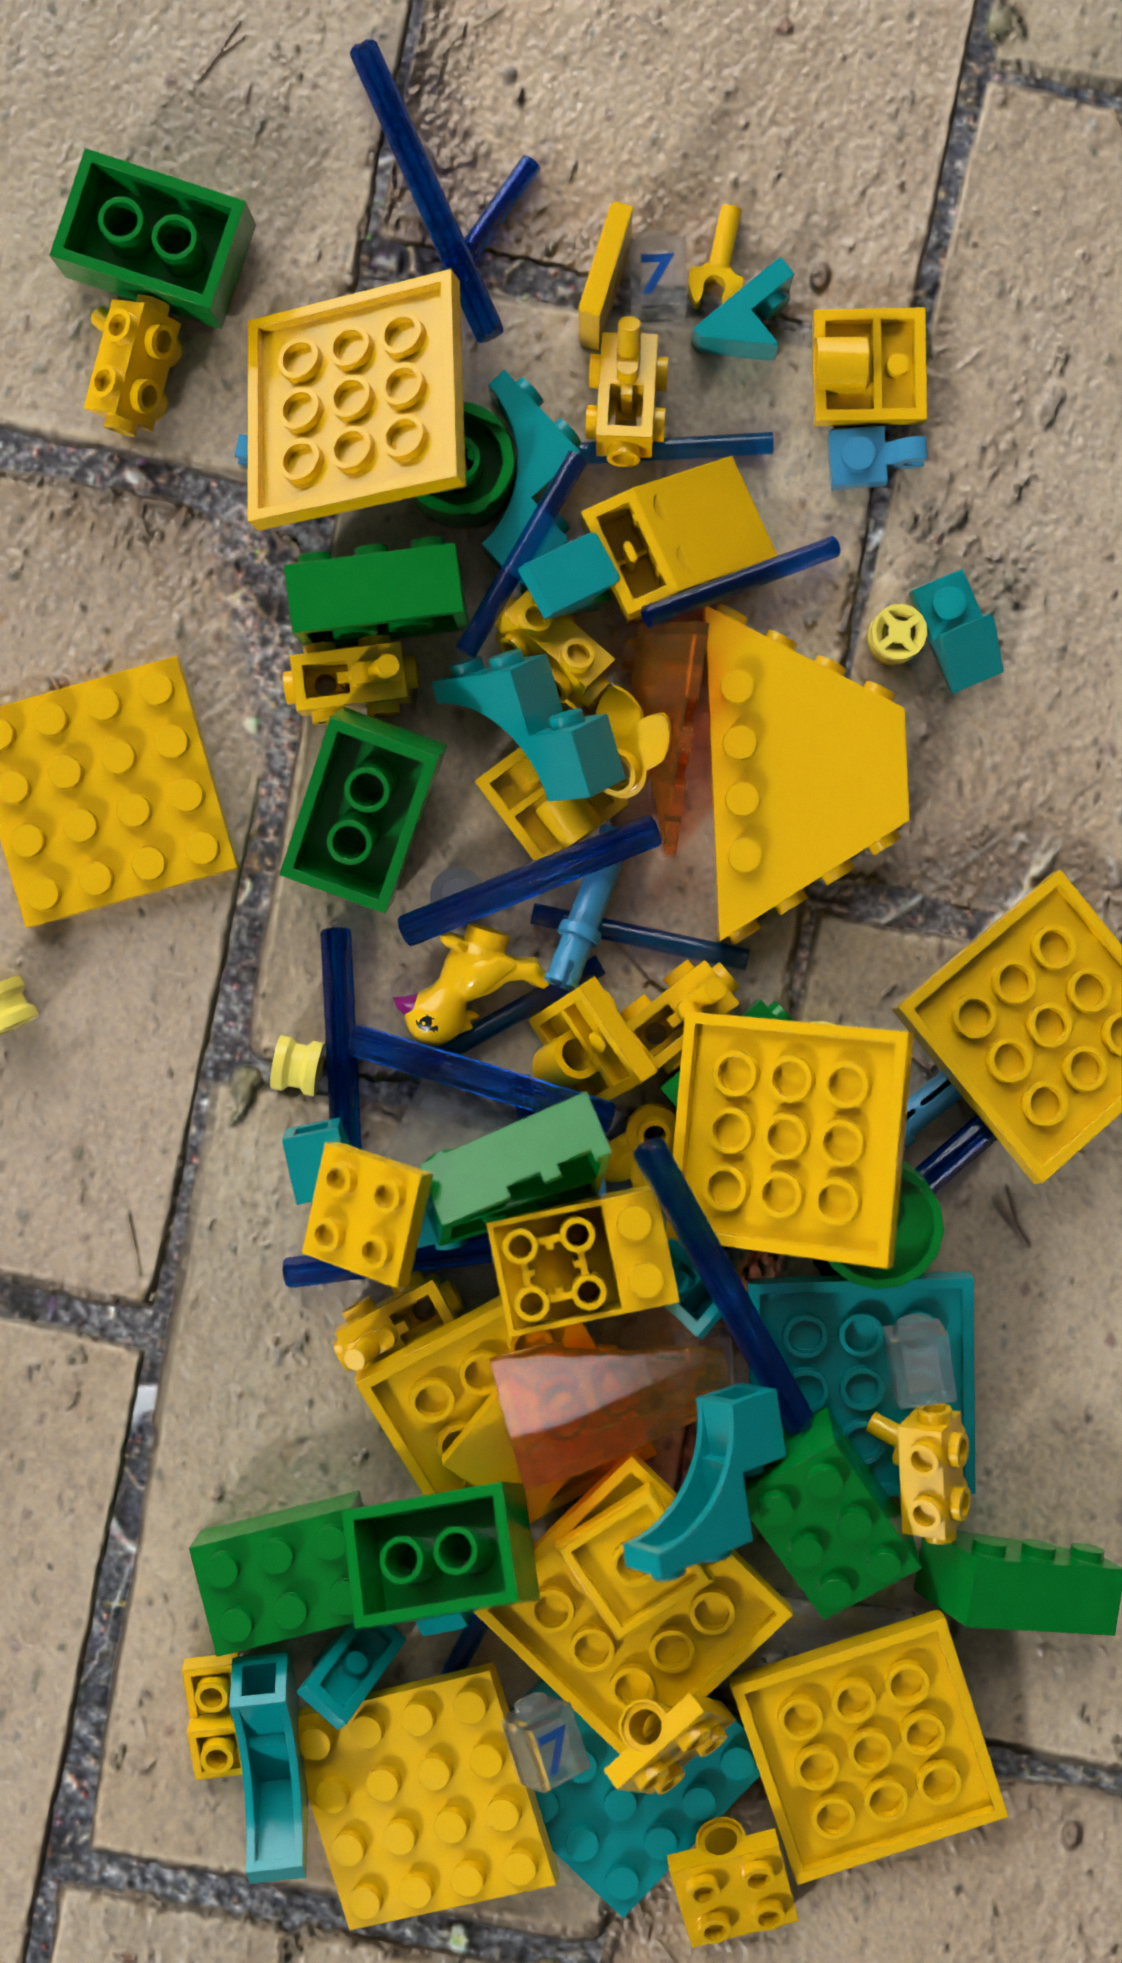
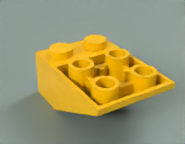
M732 455L631 488L581 511V527L584 533H596L619 574V582L612 586L610 591L626 626L773 560L778 556Z
M653 1184L596 1195L486 1222L509 1337L680 1302L658 1192Z

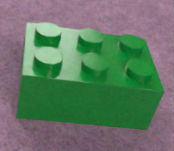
M85 148L49 256L65 278L136 301L137 295L151 296L169 304L170 313L222 330L256 228V223L247 202Z
M423 537L412 540L410 542L411 548L388 551V546L385 544H369L356 547L354 549V556L332 558L331 552L327 551L308 552L297 556L298 563L284 565L293 635L303 646L317 642H335L336 647L357 645L359 638L372 635H390L391 640L470 630L462 565L456 544H445L443 537Z
M342 706L330 716L279 875L386 914L396 898L448 745Z
M827 1407L783 1431L786 1457L765 1464V1471L758 1475L743 1477L750 1519L823 1620L922 1569L913 1535L902 1534L901 1513Z
M501 1481L341 1511L355 1629L385 1627L540 1601L525 1487L522 1483Z
M360 1491L204 1529L199 1532L190 1545L189 1551L216 1657L354 1623L341 1511L363 1507Z

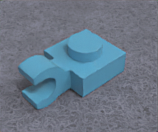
M884 426L828 430L827 441L831 490L886 486L888 482L887 469L924 467V460H927L926 436L905 437L885 442Z

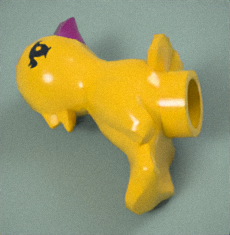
M468 923L464 936L452 931L441 932L440 941L451 950L445 958L439 979L431 987L419 993L393 997L396 1009L404 1015L405 1025L413 1039L425 1046H441L454 1040L459 1034L473 1028L471 1021L478 1019L479 1014L473 1010H467L468 1002L491 994L509 981L523 980L535 987L546 989L550 985V983L544 980L546 971L535 957H515L506 952L510 939L509 934L491 927Z

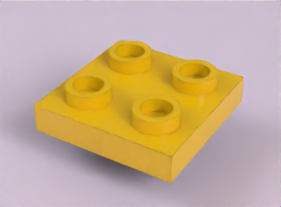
M925 307L815 309L813 311V427L924 425L927 420Z
M521 747L474 781L541 871L630 804L626 798H617L604 791L590 798L548 802L540 778Z
M595 976L528 1019V1022L544 1045L534 1054L532 1072L536 1081L550 1092H562L571 1087L576 1095L587 1091L593 1108H596L639 1085L658 1072L648 1058L645 1046L633 1035L618 1012L614 999L602 988ZM563 1055L568 1059L571 1068L565 1063Z
M338 1141L325 1143L302 1254L395 1288L408 1286L433 1173Z
M689 1693L673 1708L648 1699L636 1700L625 1708L619 1721V1734L627 1749L608 1765L604 1771L618 1790L654 1794L657 1791L659 1795L665 1794L685 1777L686 1773L682 1768L696 1755L699 1754L701 1757H705L725 1742L728 1735L724 1730L736 1719L722 1701ZM653 1713H656L661 1721L662 1729L657 1740L649 1744L644 1737L643 1727L646 1719Z
M715 1817L706 1821L699 1828L696 1834V1848L667 1855L670 1876L692 1948L706 1944H718L727 1939L763 1930L770 1931L783 1925L799 1922L775 1828L745 1835L741 1824L735 1819Z

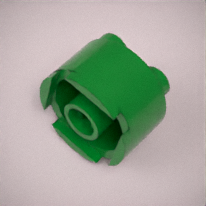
M463 401L465 458L468 459L470 466L469 471L465 470L466 486L412 497L417 507L429 519L440 525L456 529L480 528L487 525L508 504L516 483V463L513 445L498 417L488 409Z

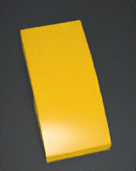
M239 1652L219 1657L209 1655L184 1659L181 1672L190 1717L187 1737L195 1780L243 1775L236 1730L229 1708L232 1658L240 1657Z

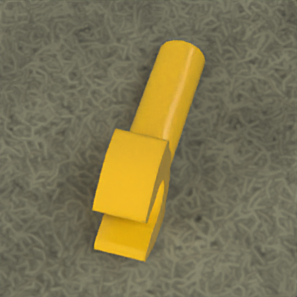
M724 204L720 208L709 261L702 266H692L690 268L687 291L692 306L695 309L699 307L704 287L708 283L715 282L722 286L724 292L721 305L743 287L744 278L736 275L730 266L742 215V209L735 205Z

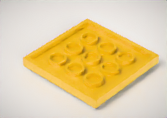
M451 269L248 320V522L258 531L466 486L460 281Z
M177 655L0 706V841L25 928L32 929L241 869L182 661Z
M1060 869L1051 873L892 1009L907 1030L914 1032L916 1041L1034 1184L1044 1183L1122 1113V944Z
M685 1011L666 1225L667 1238L873 1267H893L914 1032Z
M501 1295L354 1374L356 1387L424 1496L474 1487L442 1466L441 1456L509 1371L597 1429L600 1437L597 1444L535 1520L587 1493L631 1449L643 1461L657 1455L653 1441L586 1324L582 1322L509 1337Z
M632 1449L533 1544L540 1601L474 1611L497 1636L620 1755L627 1748L619 1734V1721L622 1712L629 1704L636 1700L648 1699L673 1708L689 1693L707 1697L793 1615L792 1606L750 1564L732 1549L731 1556L727 1559L717 1562H706L714 1573V1581L627 1637L620 1641L617 1640L555 1550V1542L649 1481H651L668 1507L671 1505L677 1493ZM653 1713L646 1719L643 1727L644 1737L649 1744L657 1740L662 1729L661 1721L656 1713Z
M940 1608L728 1677L797 1885L1009 1817L947 1621Z
M494 1662L369 1692L349 1722L339 1730L332 1726L312 1706L299 1709L298 1740L300 1752L304 1759L308 1798L349 1931L555 1886L557 1884L560 1872Z

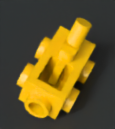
M137 295L136 302L112 299L109 309L100 306L91 315L92 325L103 334L83 408L105 418L103 427L112 432L129 437H136L138 429L153 432L155 422L160 420L167 410L168 400L163 391L169 368L176 365L181 357L182 345L178 339L181 323L168 317L170 305L162 300L147 295Z
M625 316L618 321V332H602L601 354H590L589 388L598 389V405H587L585 436L586 439L596 440V456H607V461L618 467H632L640 462V458H652L653 442H664L666 408L655 407L656 391H667L668 357L658 356V334H645L642 332L640 320L633 316Z
M527 590L518 600L513 596L508 597L491 616L490 622L498 628L494 640L499 643L502 652L521 649L523 657L547 654L561 703H567L572 709H579L582 705L592 709L600 701L606 690L611 687L612 684L606 679L615 658L577 626L572 615L544 619L532 595Z
M390 635L362 637L358 639V647L336 649L335 642H317L304 645L303 654L289 655L291 671L283 672V688L287 705L296 704V711L302 717L311 716L313 725H327L330 716L342 706L351 710L366 709L367 715L373 718L400 714L399 704L411 703L410 690L420 688L416 656H405V650L401 641L391 642ZM328 676L335 679L336 689L329 695L318 694L316 687L321 678Z
M686 959L662 979L668 986V989L653 1001H650L644 993L620 1012L621 1017L633 1035L645 1046L648 1058L656 1070L662 1067L666 1074H669L681 1065L685 1011L734 1016L730 1011L740 1003L733 993L740 987L720 962L711 968L703 960L694 967L689 959ZM652 1023L662 1024L666 1030V1037L659 1044H651L645 1038V1030Z
M416 1270L411 1273L408 1286L399 1288L390 1286L394 1295L377 1304L374 1303L371 1296H368L343 1310L341 1313L346 1321L340 1323L334 1333L338 1340L332 1343L343 1368L347 1372L355 1370L358 1373L459 1318L458 1312L465 1309V1305L452 1280L448 1279L441 1283L436 1272L423 1278L420 1270ZM428 1300L434 1304L435 1312L428 1318H422L415 1313L414 1305L418 1301Z
M925 1403L917 1406L900 1424L875 1412L867 1425L866 1432L895 1448L892 1460L893 1464L898 1466L900 1471L902 1534L920 1536L924 1541L931 1544L942 1545L954 1542L957 1538L956 1528L961 1522L966 1521L971 1506L970 1489L963 1476V1467L967 1462L969 1453V1439L961 1423V1412L953 1411L951 1406L944 1403Z

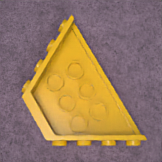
M718 604L716 610L705 605L702 612V627L705 628L718 920L716 942L728 937L732 944L735 945L762 928L756 919L773 907L776 908L780 915L784 914L808 898L803 890L804 887L822 877L826 885H829L855 868L850 860L851 857L867 847L873 855H876L902 838L897 828L910 820L905 708L893 702L896 695L889 689L871 681H866L864 686H861L844 677L847 670L839 663L817 655L813 661L795 651L797 644L792 639L773 630H767L766 634L763 635L746 626L748 618L742 613L726 605Z

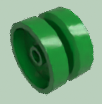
M903 1160L893 1267L881 1268L828 1260L834 1270L851 1283L873 1289L900 1287L925 1272L938 1255L944 1234L941 1206L924 1176Z

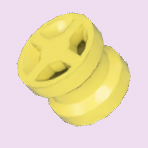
M905 604L890 605L883 609L869 625L866 634L867 648L870 654L882 664L889 666L902 665L911 660L924 646L928 635L927 623L922 614L912 606ZM892 643L902 644L905 648L903 649L901 645H893Z
M21 975L0 981V1036L40 1016L36 1006L28 1003L23 994L26 985Z
M280 1035L272 1062L271 1089L282 1091L290 1086L299 1088L303 1095L315 1097L323 1073L326 1044L324 1042L312 1041L310 1044L304 1045L297 1043L291 1036Z

